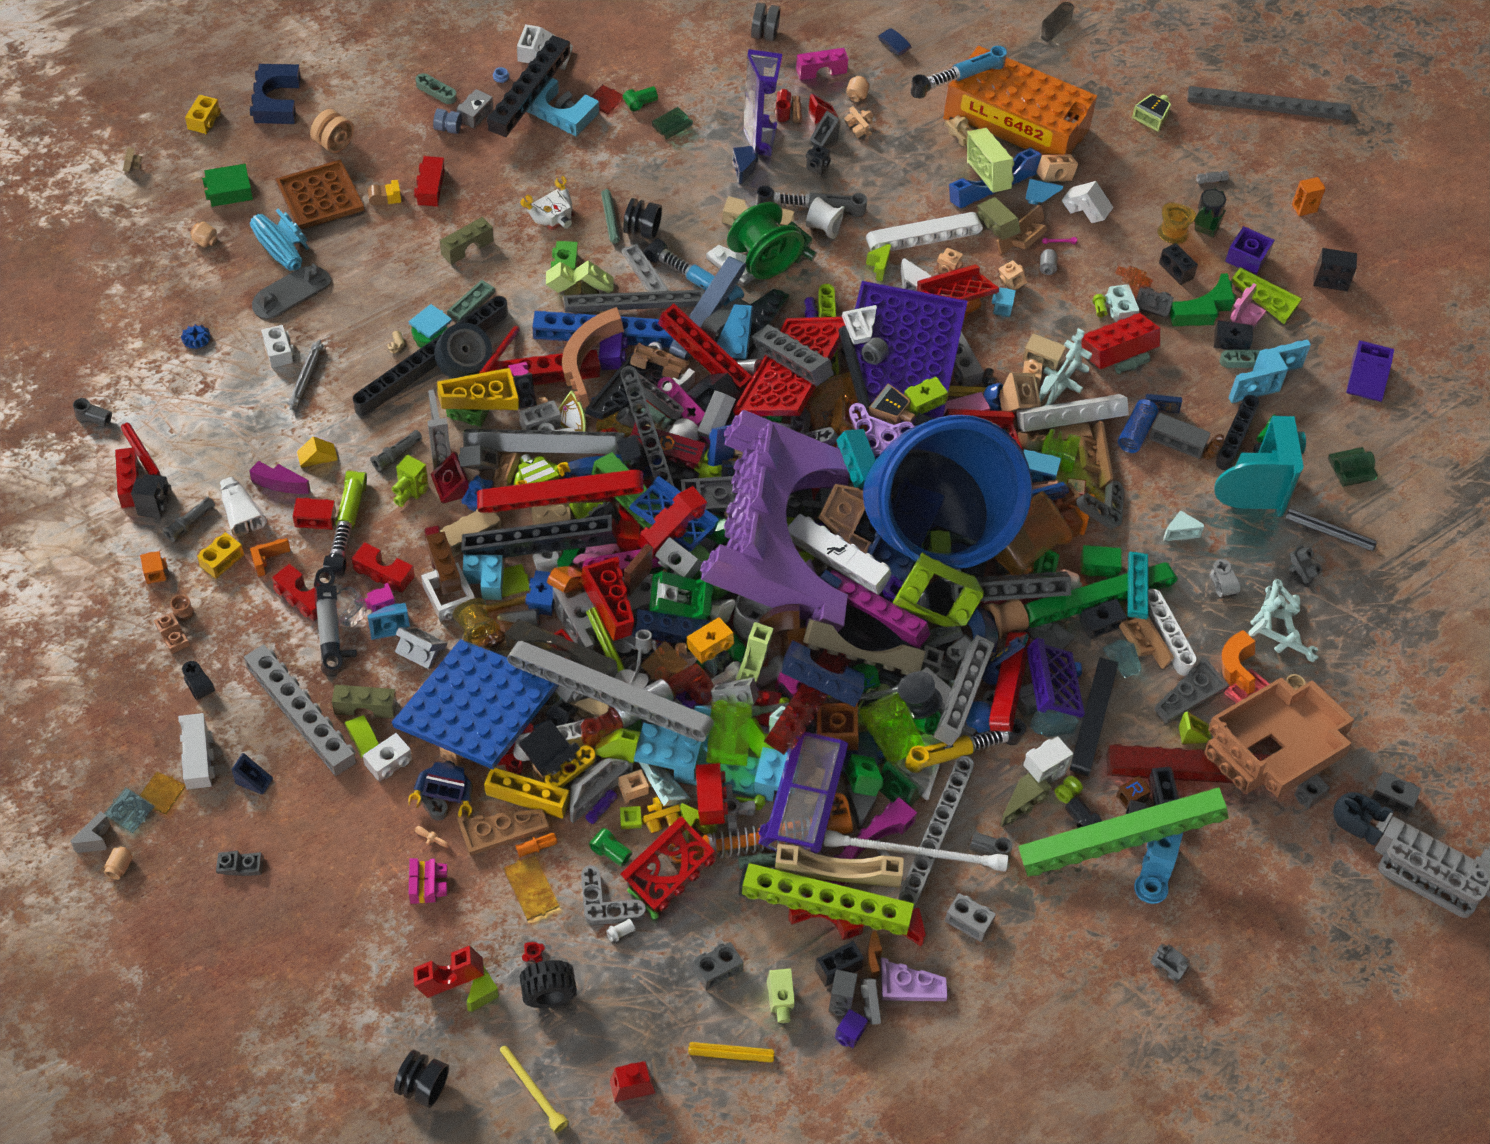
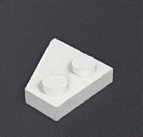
M876 305L842 313V318L853 345L871 340Z

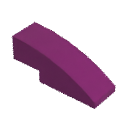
M258 461L249 470L251 481L261 487L283 493L309 494L311 492L309 480L280 464H277L273 469Z

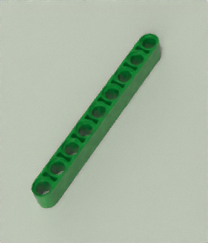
M1168 562L1148 567V590L1164 589L1172 586L1178 580ZM1128 573L1073 589L1069 596L1046 597L1024 605V608L1028 615L1029 626L1034 628L1081 614L1087 607H1096L1106 600L1112 601L1117 599L1118 602L1127 600Z

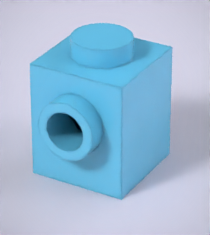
M999 287V293L993 294L991 304H995L993 314L1006 317L1011 316L1016 290Z

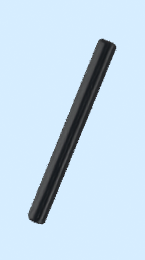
M842 326L838 332L858 403L864 405L867 413H869L871 405L854 345L846 326Z

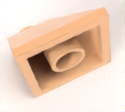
M1009 373L999 395L1002 411L1016 413V410L1041 407L1035 373Z

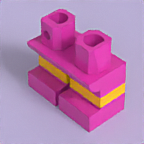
M409 858L410 904L436 902V897L447 896V882H436V878H447V864L436 863L435 858L429 861H418V858Z

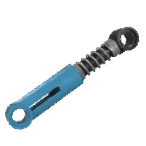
M993 46L990 52L954 64L951 69L944 70L943 72L941 71L927 77L921 74L915 75L912 78L910 93L914 98L921 99L926 97L928 91L936 88V85H944V82L947 84L948 81L951 82L952 80L960 81L992 68L1002 69L1005 66L1007 50L1002 46Z
M656 238L644 249V254L649 261L653 263L661 261L671 266V268L685 275L687 280L705 291L715 277L698 265H689V262L681 260V257L677 258V255L674 256V253L668 250L666 243L659 238ZM736 285L723 305L726 306L738 297L742 299L744 297L743 290Z

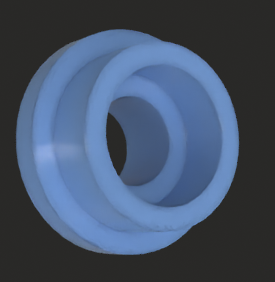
M503 67L496 68L493 73V79L499 83L506 82L509 79V72Z

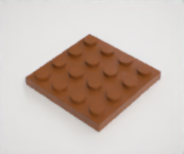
M341 159L275 178L290 214L300 229L364 211V205Z

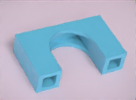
M552 78L526 112L567 133L577 136L599 114V101L585 94L570 108H554L548 103L559 93L558 80Z

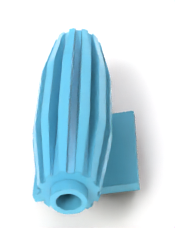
M279 209L276 210L281 218L278 225L263 214L253 216L250 226L258 241L269 254L289 271L299 269L302 258L294 244L301 243L306 250L309 247L306 244L307 238L298 225L292 222V219L286 212L283 214Z

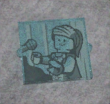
M125 787L120 795L113 799V803L104 814L131 833H134L138 826L146 821V816L155 806Z

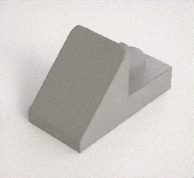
M100 811L70 841L74 851L81 853L107 849L104 840L99 837L104 835L111 826L104 813Z

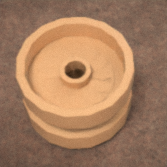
M326 109L315 118L311 126L310 135L313 141L322 145L330 153H338L350 143L354 133V125L334 109Z

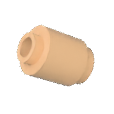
M125 847L114 848L104 866V874L115 880H119L121 876H124L133 858L130 854L131 851Z

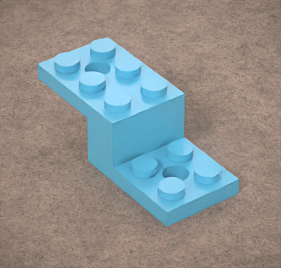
M1308 340L1296 341L1291 344L1259 351L1253 371L1236 375L1229 395L1230 402L1243 401V398L1247 395L1259 397L1279 392L1287 371L1303 367L1311 346Z

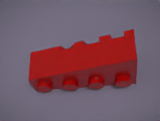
M618 556L582 567L580 579L613 641L631 636L634 625V618L630 602L627 598L626 586H624Z

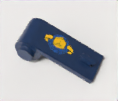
M1027 633L1020 638L1016 637L1010 642V645L989 658L982 676L985 683L989 685L997 684L1001 663L1025 647L1029 638Z

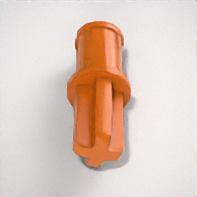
M550 833L536 839L532 837V840L515 845L519 858L534 852L540 853L539 850L557 844V838L554 833Z

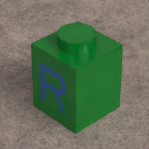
M861 663L850 667L865 674L863 692L880 686L878 670L875 666Z

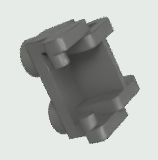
M1164 943L1158 947L1150 961L1158 969L1163 967L1169 971L1168 977L1177 983L1191 966L1189 958L1178 952L1172 945L1168 944L1166 946Z

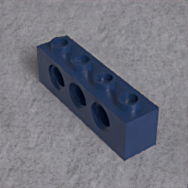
M638 609L633 617L634 625L631 636L636 637V633L639 630H648L652 634V640L687 644V636L712 621Z

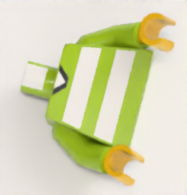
M525 454L520 458L522 464L518 466L514 485L558 480L559 474L563 477L565 472H571L567 462L557 465L545 460L542 456L532 459L529 454Z

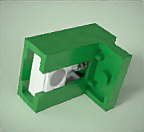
M661 571L652 577L649 611L706 620L712 610L711 596L714 586L701 579L694 580Z

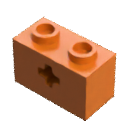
M1318 177L1299 182L1292 202V206L1298 216L1318 211L1325 193V185Z

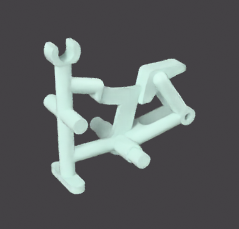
M1079 328L1077 329V334L1071 338L1074 343L1067 340L1064 344L1070 350L1059 372L1049 367H1046L1043 371L1048 376L1045 377L1040 389V402L1051 391L1045 406L1052 405L1066 388L1074 390L1079 394L1083 390L1082 386L1070 379V376L1076 369L1083 373H1088L1089 367L1082 363V356L1088 360L1092 357V353L1082 348V338L1085 332Z
M1275 579L1273 587L1268 586L1265 589L1266 597L1264 604L1261 607V611L1251 620V624L1254 627L1249 631L1248 635L1254 637L1256 634L1261 633L1280 642L1274 648L1277 653H1281L1286 647H1290L1305 654L1310 662H1314L1318 659V656L1315 655L1318 648L1315 646L1308 648L1302 645L1299 631L1295 629L1292 621V616L1300 612V597L1296 594L1292 596L1283 587L1282 581ZM1272 617L1284 619L1287 633L1289 634L1287 637L1272 630Z

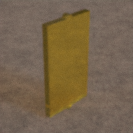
M535 855L524 860H517L516 863L503 868L527 921L540 915L545 916V913L559 908V904Z

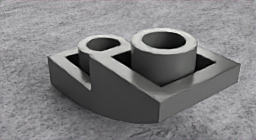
M239 851L218 853L216 873L236 876L262 875L264 855L261 852L240 854Z

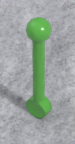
M629 886L627 889L628 893L634 895L637 900L642 901L647 911L651 914V918L657 919L659 917L658 912L653 911L638 893Z

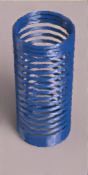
M1142 399L1136 403L1118 439V445L1122 450L1128 453H1136L1140 450L1159 411L1156 404L1152 401Z

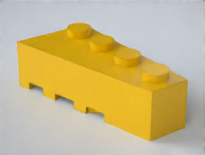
M510 368L437 381L438 397L442 409L518 410L519 398Z

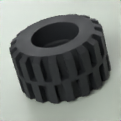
M541 961L526 967L519 976L523 1002L525 1005L533 1008L557 1007L567 1003L577 995L574 969L566 961Z

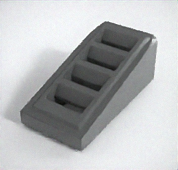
M539 609L500 613L497 616V620L538 626L540 625Z

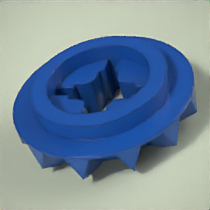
M195 324L193 327L188 326L181 335L183 344L189 348H201L208 344L211 338L209 329L205 328L203 324L200 326ZM195 333H198V335H197V337H196V339H195L193 336H194Z

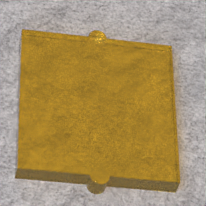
M157 771L139 797L153 806L151 810L154 809L166 815L186 786L175 780L173 776L168 777Z

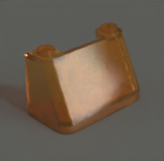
M1041 491L1031 499L1028 515L1019 533L994 558L1013 575L1030 574L1034 571L1033 566L1036 560L1057 543L1060 545L1065 543L1067 545L1073 539L1074 531L1051 498L1044 491Z

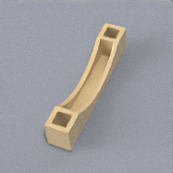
M778 844L775 870L813 879L900 888L904 858L882 855L866 859H839L819 855L799 846Z

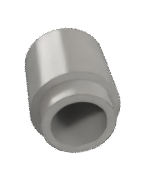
M1044 250L1040 256V272L1045 275H1052L1057 271L1058 256L1054 250Z

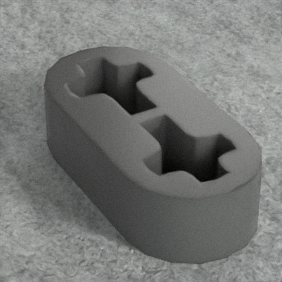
M420 793L421 804L432 819L443 820L447 817L448 807L443 799L431 797L432 800H430L427 796ZM434 805L442 809V812L435 811Z

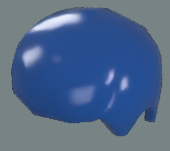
M1001 382L987 386L983 396L991 411L1002 410L999 395L1004 385Z
M983 701L972 702L966 718L968 727L976 729L978 733L989 731V718L992 707Z

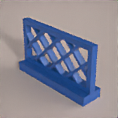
M658 476L654 480L653 485L630 505L629 509L653 525L656 522L653 515H658L665 508L664 505L672 506L674 503L672 499L681 491ZM653 493L659 499H650L649 495ZM639 504H647L648 510H641L637 506ZM651 504L661 505V510H652ZM705 509L703 516L688 522L687 526H691L692 532H686L682 537H676L673 540L688 552H691L704 538L715 532L719 519ZM695 526H699L704 532H695ZM683 537H693V542L689 544Z

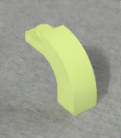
M754 622L736 680L754 678L755 683L758 682L770 645L773 628Z

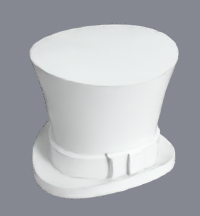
M816 197L808 211L806 227L824 230L829 238L835 239L839 232L845 207L834 208L820 197Z

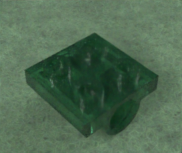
M1363 447L1332 453L1328 456V460L1342 487L1377 479L1378 474L1374 469L1375 457L1371 451L1365 452Z

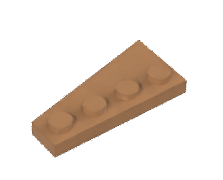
M542 809L516 811L515 814L506 815L504 813H496V816L486 817L477 815L474 818L467 819L457 817V822L470 856L549 830V825Z

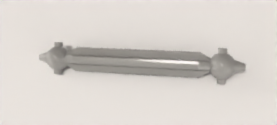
M320 339L312 344L293 389L292 397L287 402L290 405V410L297 407L301 402L300 399L318 360L319 352L324 347Z

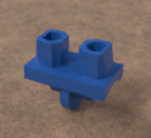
M476 475L473 481L470 482L469 488L461 500L462 504L467 505L468 509L476 511L477 491L492 488L493 481L484 480Z

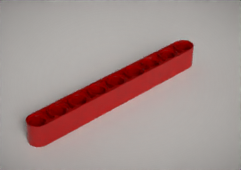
M627 470L482 489L477 491V510L480 513H493L639 494L644 491L643 472L641 470Z

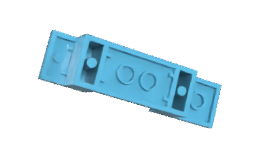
M643 723L634 756L635 762L674 769V779L676 782L697 786L696 765L720 763L721 771H725L726 783H722V787L723 785L732 784L733 794L752 798L759 794L764 796L765 800L773 802L775 791H778L788 752L763 747L759 759L702 747L703 742L696 741L662 726ZM799 755L792 780L794 784H797L803 755ZM791 787L789 793L794 794L796 788Z

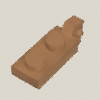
M519 452L502 454L498 464L499 469H496L492 480L493 488L510 486L521 458Z

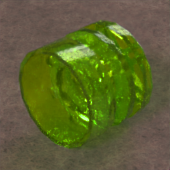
M1050 429L1049 434L1044 440L1041 453L1061 458L1059 471L1071 474L1081 436L1069 434L1066 441L1062 440V431H1059L1058 438L1056 439L1053 438L1055 430Z

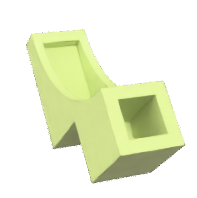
M589 260L575 270L560 262L546 271V285L558 293L568 289L580 280L608 294L613 291L614 277Z

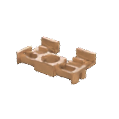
M638 343L635 346L630 361L631 365L646 369L647 362L650 360L652 363L664 366L662 376L674 377L678 379L681 372L685 373L688 370L690 360L686 361L668 352L648 348L641 345L642 343Z

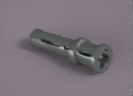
M414 430L390 448L385 447L383 452L370 458L372 465L378 471L383 470L385 465L395 462L398 455L423 439L421 433L418 430Z
M207 496L187 514L177 517L173 524L163 528L164 535L171 542H175L180 534L189 530L192 523L215 506L214 501Z

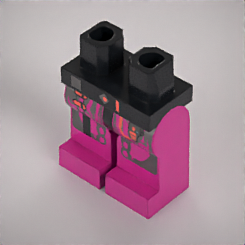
M524 362L508 365L519 398L518 408L536 406L532 373L528 371V364Z

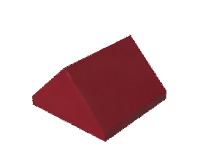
M455 451L430 474L441 503L462 499L469 488L468 479L463 467L460 466L459 457Z

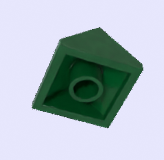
M889 761L884 764L881 772L883 786L879 789V792L893 803L900 798L912 807L925 789L897 764Z

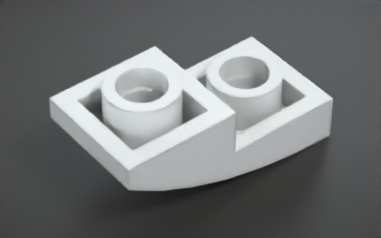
M688 369L685 374H681L679 380L674 377L672 379L686 392L695 383V371ZM666 383L663 390L666 392L671 390V383Z

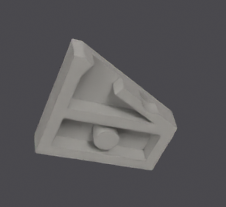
M871 978L860 979L861 993L866 1006L864 1007V1016L870 1024H880L876 980Z

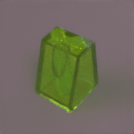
M724 700L711 702L710 718L713 719L714 726L708 734L707 763L747 766L752 705L744 702L732 704Z

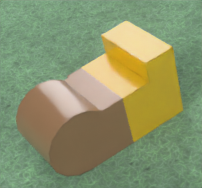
M391 180V184L381 186L371 185L367 189L369 202L372 205L401 203L398 180Z

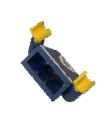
M446 761L445 763L435 762L432 768H427L419 773L413 789L415 792L410 794L408 798L409 806L411 801L415 799L418 800L416 808L420 807V793L424 796L457 803L463 801L458 811V816L461 817L462 810H466L468 812L467 818H469L472 812L469 802L472 800L473 784L464 775V768L455 766V763L452 761Z

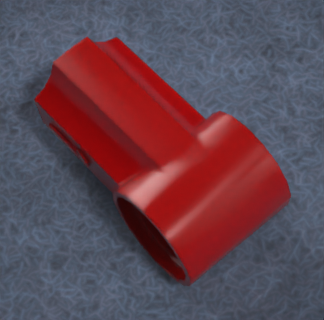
M781 89L777 92L775 118L779 122H786L790 119L791 92L787 89Z

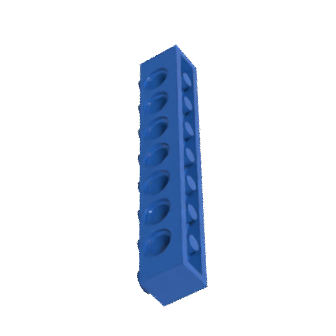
M535 311L532 327L533 339L569 341L579 327L596 315ZM621 317L624 337L628 339V345L637 346L638 343H642L641 345L648 347L650 343L657 341L662 345V348H670L674 341V338L658 324L659 319Z

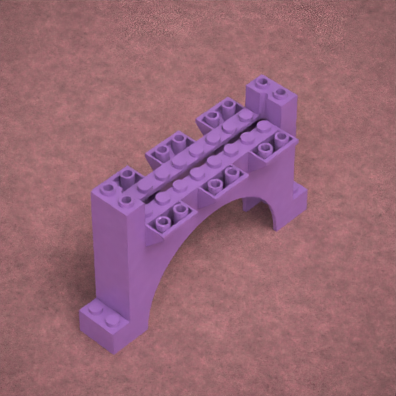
M742 410L738 416L734 417L732 425L727 426L724 432L726 437L725 445L743 452L741 459H737L734 469L736 471L731 481V484H733L732 492L738 494L735 501L727 507L726 513L728 518L724 524L726 529L725 537L730 538L727 546L720 544L715 551L712 550L709 559L703 561L700 568L702 572L701 580L771 608L785 604H799L800 619L805 620L804 626H806V629L809 619L832 625L838 633L844 626L848 594L837 590L823 581L801 558L788 531L786 507L789 495L794 492L810 488L833 489L835 484L848 486L850 474L844 463L838 445L835 448L746 410Z

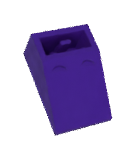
M1359 340L1353 354L1346 393L1382 402L1394 349Z

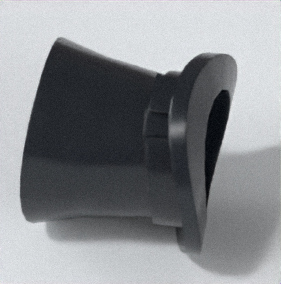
M922 671L912 672L900 681L898 693L904 700L903 707L908 717L924 719L932 716L941 708L943 699L940 692L935 688L934 679L930 674Z

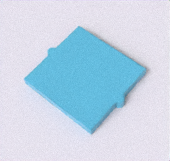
M430 304L413 317L409 324L417 329L418 333L421 332L431 339L450 324L452 319L444 314L443 310H439Z

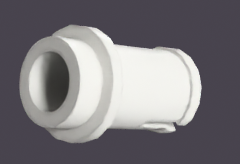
M627 919V921L614 927L610 926L606 932L611 942H618L619 938L634 932L635 927L632 921Z

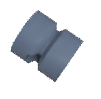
M437 108L433 119L434 130L445 131L447 129L448 133L458 134L461 129L462 114L455 111L448 113L447 110Z

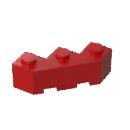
M694 486L678 493L672 499L674 501L673 505L668 509L664 508L654 518L656 522L650 528L645 527L640 533L637 544L641 549L646 544L653 547L652 560L656 558V553L669 537L672 540L676 537H682L686 533L688 522L694 518H700L705 513L707 501Z

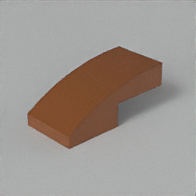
M872 931L867 952L868 976L875 980H878L880 973L877 959L881 958L882 953L877 931Z

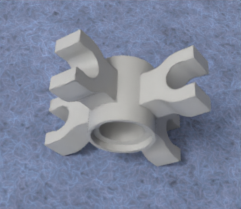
M732 784L723 785V787L726 786L727 799H723V802H727L728 809L734 810L728 811V815H724L728 827V836L729 830L731 835H737L736 820L739 815H755V802L739 803L733 797Z

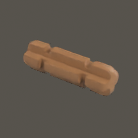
M798 95L792 96L791 100L794 123H801L802 121L801 99Z

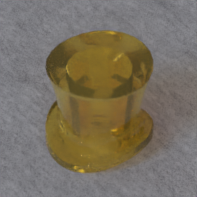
M1166 203L1162 208L1163 221L1157 230L1159 237L1172 244H1181L1187 241L1189 237L1188 226L1195 220V211L1179 203Z
M483 598L467 600L456 607L452 613L453 619L464 630V642L467 641L475 645L482 642L492 633L500 630L498 622L489 618L486 601Z

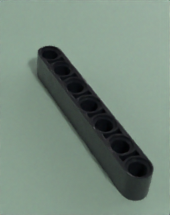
M1099 657L1069 769L1071 772L1089 777L1119 662Z

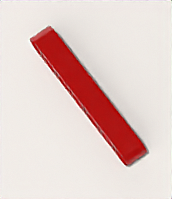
M1009 632L1005 647L1010 645V642L1016 637L1020 638L1026 633L1029 635V633ZM1030 636L1024 648L1001 663L989 718L990 731H1012L1028 657L1026 648L1030 645Z

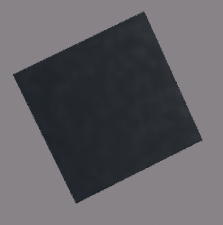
M918 413L914 426L934 418ZM910 450L902 460L894 476L891 491L892 498L896 497L897 487L900 482L903 483L905 477L909 478V484L945 495V500L933 525L978 542L986 526L987 510L983 494L976 481L962 466L948 457L926 450Z

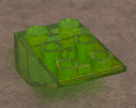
M893 692L859 709L867 729L887 761L895 763L907 757L909 751L914 746L925 747L908 707L898 692Z

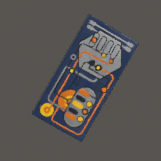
M1146 394L1145 396L1146 400L1156 404L1158 412L1179 414L1182 397Z

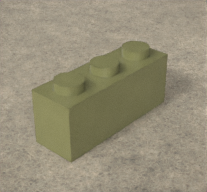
M996 197L977 205V215L980 222H983L1001 240L1021 233L1018 217Z

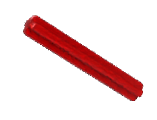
M128 422L122 424L123 434L131 447L135 448L136 455L148 474L160 476L159 469L131 424Z

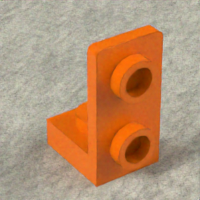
M288 538L277 539L273 542L250 548L258 577L266 575L264 567H267L266 558L291 551Z

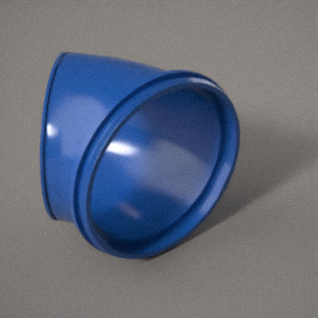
M970 415L939 417L903 432L876 459L866 476L863 487V501L868 519L885 542L914 561H917L923 552L927 556L954 569H963L981 564L1004 550L1022 528L1028 515L1032 498V480L1029 464L1018 443L998 425L983 418ZM910 450H926L948 457L962 466L978 484L985 500L987 520L981 538L973 546L955 553L930 552L912 543L899 528L892 510L891 491L896 471Z

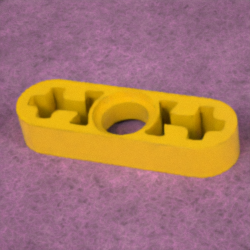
M590 746L580 747V750L576 752V758L569 763L565 761L561 764L562 769L555 775L548 774L545 776V783L560 788L564 787L594 763V749ZM582 754H589V759L586 757L582 759ZM568 764H573L576 770L574 772H567L564 768ZM551 778H553V779H557V778H558V783H556V782H552V783H551Z

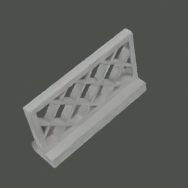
M428 390L431 420L427 421L433 470H435L451 455L447 419L439 418L434 390Z

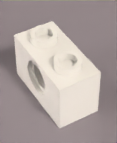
M395 733L365 753L363 759L367 769L380 782L384 778H389L400 767L408 765L410 760H412L411 749Z

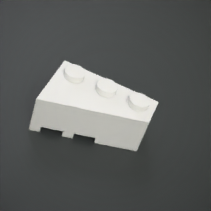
M204 713L178 716L182 728L180 742H182L183 754L181 756L183 780L186 789L212 787L211 779L215 778L214 766H211V761H214L213 748L210 749V743H213L214 740L213 732L208 730Z

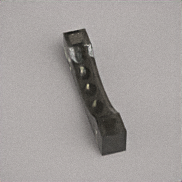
M518 619L505 633L506 644L510 649H513L518 641H523L613 678L618 673L617 662L611 657H606L578 643H573L562 636L550 633L546 629L534 626L530 622Z

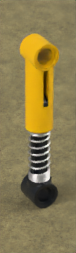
M1015 718L1012 731H987L985 734L981 733L975 736L964 735L958 737L952 746L944 742L925 747L914 746L906 757L905 767L912 773H919L926 767L954 760L961 756L971 755L975 749H984L985 746H994L995 743L997 745L999 742L1017 745L1026 732V725L1022 720Z

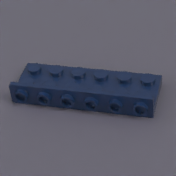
M905 477L903 483L900 482L897 487L896 497L891 499L892 510L903 534L912 543L922 548L943 505L945 495L909 484V478ZM876 532L873 545H869L867 553L872 555L876 561L887 564L891 569V575L896 576L904 583L916 561L895 550Z

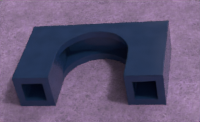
M259 64L258 71H255L256 82L253 83V91L255 92L251 97L253 106H250V116H253L254 123L295 124V101L271 99L266 95L278 88H300L301 74L299 64Z
M792 640L784 656L781 673L855 707L864 691L865 674L846 666L843 674L830 672L817 665L810 658V648Z

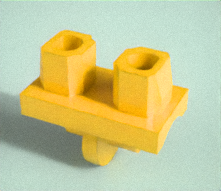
M658 797L653 798V804L647 806L649 812L654 810L656 812L643 816L641 819L643 825L646 824L652 834L662 830L659 820L666 818L667 824L670 827L679 818V804L662 810L666 806H663Z

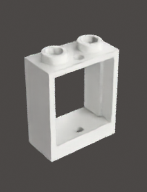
M458 562L456 566L466 597L442 606L433 590L440 587L436 570L421 575L423 588L439 621L452 619L459 614L470 612L469 609L476 608L475 596Z

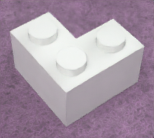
M1097 181L1070 188L1062 199L1070 213L1083 210L1091 223L1105 220L1113 209L1112 204Z
M1057 736L1052 740H1046L1041 747L1028 751L1023 766L1038 783L1046 779L1051 784L1066 774L1073 753Z

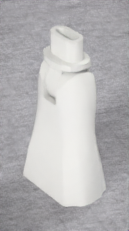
M234 477L221 480L222 501L231 533L236 537L249 533L247 522L252 531L264 528L267 523L266 516L239 482L235 481Z

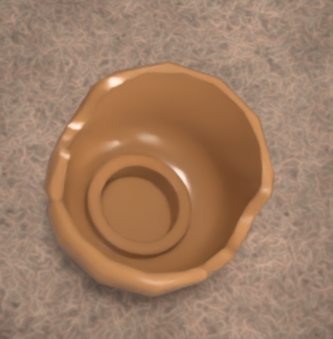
M1028 431L1018 432L1019 442L1025 450L1038 451L1047 443V436L1036 433L1034 436H1030Z

